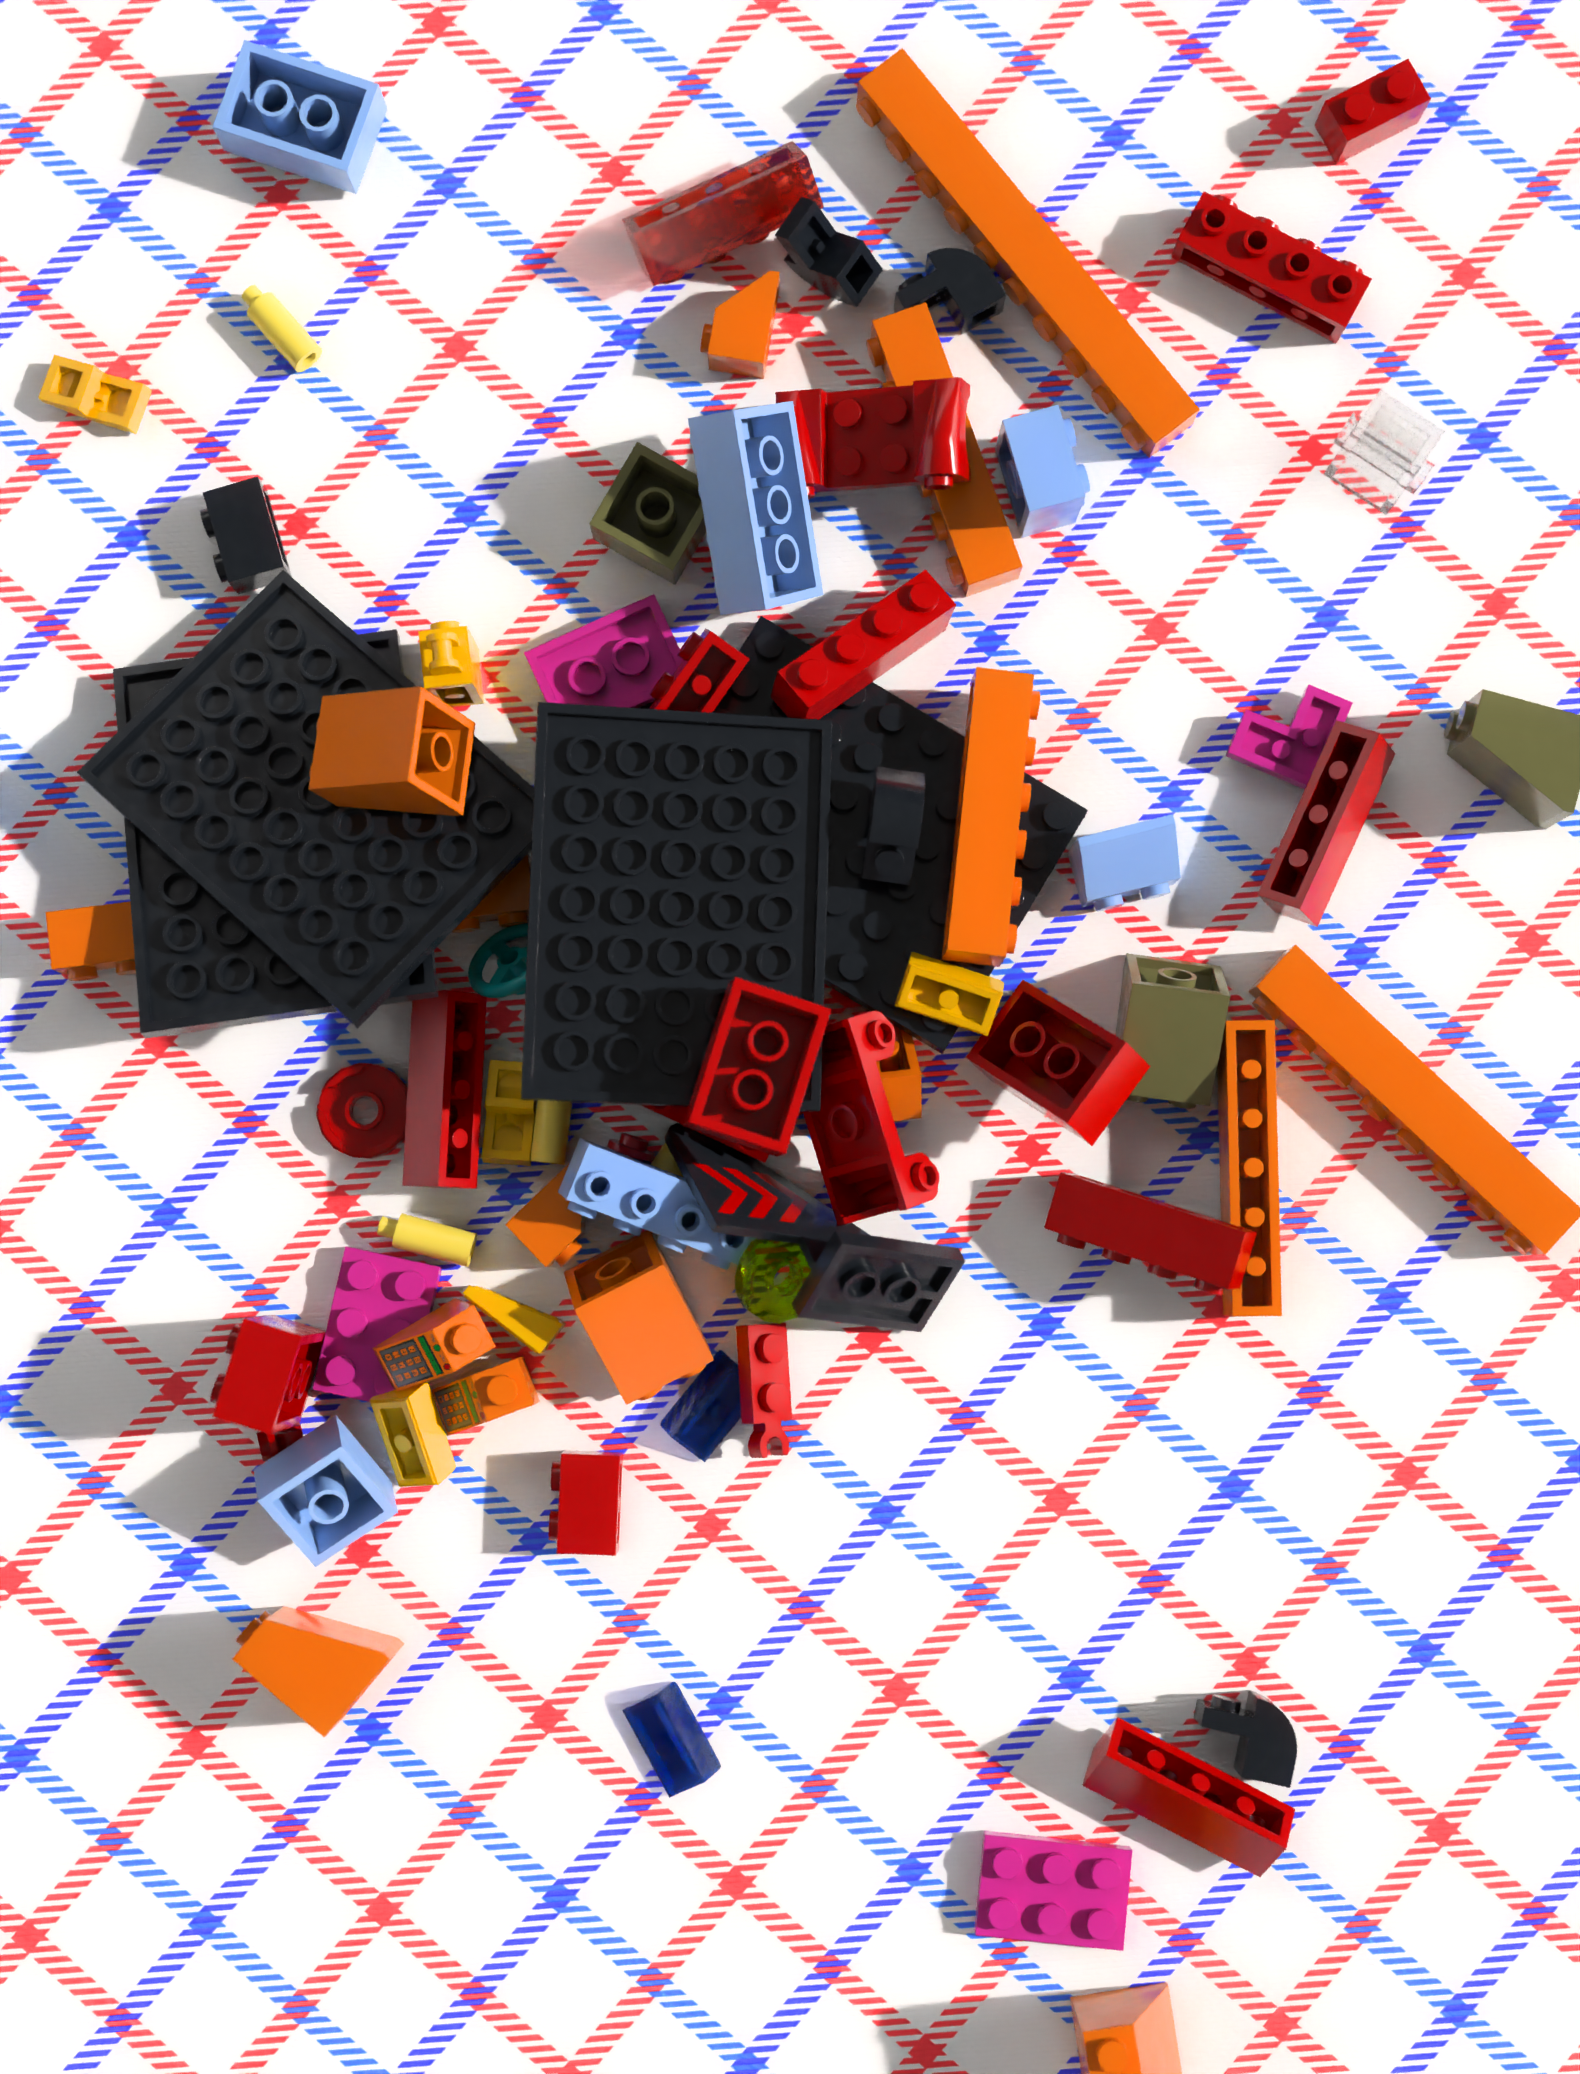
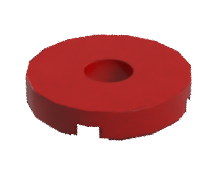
M357 1063L341 1068L326 1081L321 1090L322 1093L319 1097L316 1112L321 1134L334 1149L353 1158L374 1159L391 1153L405 1140L408 1086L396 1073L381 1065ZM370 1097L378 1106V1114L373 1122L361 1125L354 1119L353 1107L359 1099Z

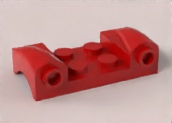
M961 377L913 381V385L836 392H826L821 388L775 392L776 403L793 401L808 499L814 498L816 492L924 485V488L928 490H946L953 488V483L971 482V471L966 447V411L970 397V384Z
M880 1011L867 1012L826 1026L822 1046L821 1111L803 1112L838 1226L888 1212L910 1209L933 1200L938 1192L939 1172L928 1156L924 1153H914L905 1156L876 1064L877 1061L893 1055L896 1033L891 1022Z

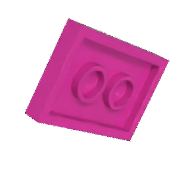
M655 594L524 652L547 703L641 708L654 702L655 699L649 694L665 671L673 675L683 661L682 658L677 656L680 648Z
M345 1246L312 1390L370 1402L369 1400L373 1396L393 1391L394 1389L372 1348L433 1311L442 1267Z
M984 1830L974 1926L975 1935L1124 1951L1132 1848L1126 1845Z

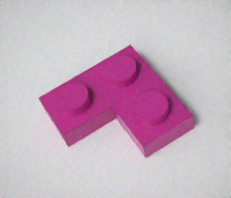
M1308 684L1304 689L1289 727L1246 709L1241 716L1225 756L1305 789L1336 720L1346 721L1353 702Z

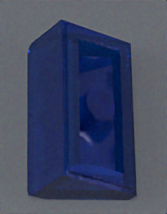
M719 1350L714 1355V1360L705 1366L660 1423V1426L672 1439L703 1462H706L741 1418L738 1363L722 1350Z
M671 1682L622 1710L669 1798L706 1782L721 1768L719 1759L676 1682Z

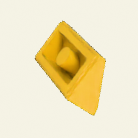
M911 952L894 1006L988 1036L1003 994L1004 982L944 961Z
M421 1383L400 1391L393 1390L373 1396L369 1400L399 1487L439 1485L455 1470L456 1464L428 1383Z

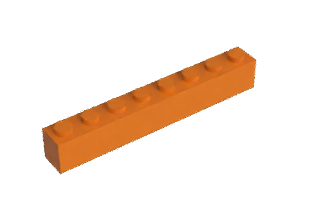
M1296 944L1287 949L1248 990L1255 998L1252 1002L1253 1006L1261 1015L1268 1020L1278 1019L1291 1031L1288 1035L1289 1040L1299 1050L1307 1055L1314 1052L1327 1064L1323 1070L1330 1079L1342 1088H1346L1348 1085L1362 1097L1359 1101L1361 1107L1374 1119L1381 1122L1385 1118L1398 1130L1395 1134L1396 1139L1411 1153L1417 1155L1419 1152H1422L1434 1164L1431 1167V1171L1440 1181L1450 1188H1454L1457 1185L1470 1197L1466 1202L1467 1205L1478 1216L1488 1222L1493 1218L1505 1229L1506 1232L1502 1236L1516 1251L1523 1255H1526L1527 1252L1531 1255H1546L1580 1218V1207Z

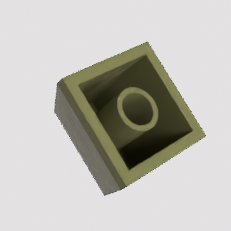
M1482 689L1469 701L1465 700L1458 709V712H1451L1444 732V738L1450 740L1447 751L1449 757L1538 828L1547 829L1574 814L1580 791V715Z
M1126 953L1115 1035L1126 1041L1151 1066L1126 1100L1145 1102L1148 1101V1098L1167 1100L1169 1104L1184 1109L1195 1108L1196 1104L1210 1106L1231 997L1221 966Z

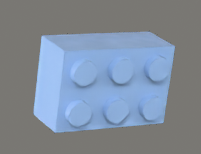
M244 40L212 128L226 152L357 194L387 112V106L380 86L377 83Z

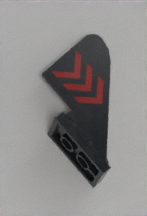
M680 1123L671 1125L664 1137L668 1149L713 1232L799 1245L811 1272L792 1302L798 1317L922 1332L965 1263L959 1248L872 1236L853 1223L838 1226L831 1208L759 1160L693 1129L684 1127Z

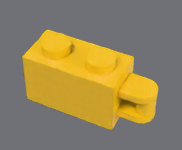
M440 621L431 624V630L418 631L424 689L451 707L484 704L479 648L468 627L460 626L459 622Z

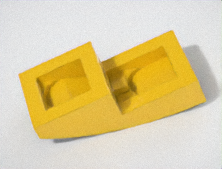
M54 355L38 399L74 415L136 434L152 390L144 383L103 373L94 365Z
M490 1060L485 1098L486 1119L481 1155L483 1163L531 1166L532 1161H530L537 1101L521 1100L522 1062Z

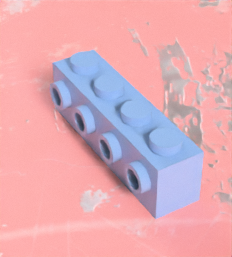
M580 1138L558 1190L559 1194L570 1201L567 1209L591 1219H595L597 1212L615 1218L612 1226L622 1231L640 1236L642 1229L659 1235L657 1243L684 1253L686 1246L703 1251L701 1257L703 1261L728 1270L731 1262L746 1268L757 1238L713 1232L684 1177Z

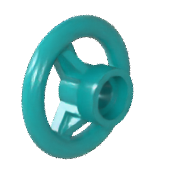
M528 923L509 926L498 931L488 938L476 951L468 969V980L471 988L476 993L487 998H503L514 994H525L527 946L523 948H510L506 943L517 938L527 937ZM494 954L498 958V968L488 983L484 981L482 972L486 962Z

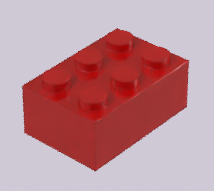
M737 977L731 980L727 985L682 1126L776 1157L786 1154L831 1009Z
M1025 980L1020 982L995 1016L988 1036L982 1035L965 1057L992 1082L1091 1146L1094 1145L1151 1067L1126 1041Z
M276 1315L243 1318L241 1326L235 1324L226 1345V1354L231 1355L226 1374L220 1373L217 1376L210 1396V1402L216 1404L212 1417L270 1435L299 1425L318 1367L326 1331Z

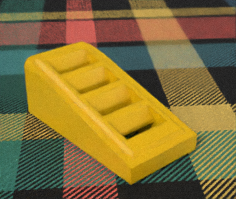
M469 1285L463 1292L465 1294L463 1297L536 1354L544 1353L566 1325L565 1322H562L557 1317L482 1286Z

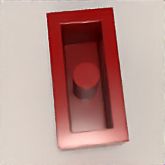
M1408 58L1326 100L1314 126L1337 165L1418 124L1431 98Z
M565 1450L561 1453L560 1462H552L551 1491H559L558 1511H550L548 1538L549 1541H557L556 1554L617 1555L620 1539L623 1452Z

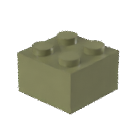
M636 442L589 523L593 540L676 585L706 533L702 502L698 492L697 475Z

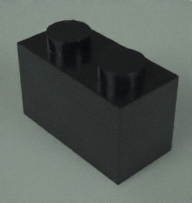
M258 476L203 492L207 508L200 510V515L208 537H215L220 553L213 555V561L222 583L228 581L238 594L266 587L282 570L292 577L268 491Z

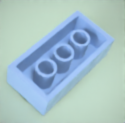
M793 401L688 418L690 444L694 454L699 484L698 492L702 502L707 532L706 540L710 550L715 580L714 588L718 598L720 615L767 610L822 596L823 589Z

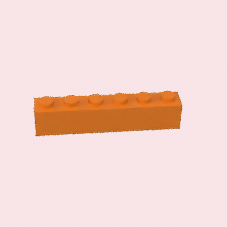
M926 302L872 320L871 338L866 340V347L873 366H881L887 382L882 383V388L913 385V381L953 378ZM966 413V447L971 471V482L953 483V488L946 490H928L924 488V485H917V489L922 498L928 496L935 512L929 515L933 533L938 542L945 540L951 556L945 559L951 582L954 586L961 584L965 597L1019 579L1023 565Z
M976 667L970 682L941 960L1000 967L1006 958V953L1013 954L1015 950L1017 925L1009 924L1011 906L1018 907L1022 889V878L1014 877L1016 859H1023L1027 838L1026 830H1019L1020 812H1028L1031 797V784L1023 783L1025 766H1032L1036 747V738L1028 737L1029 721L1037 720L1040 706V692L1033 691L1034 674Z
M1226 1020L1217 1065L1221 1221L1255 1231L1257 1234L1240 1289L1228 1290L1224 1288L1222 1294L1223 1315L1282 1316L1275 1020Z

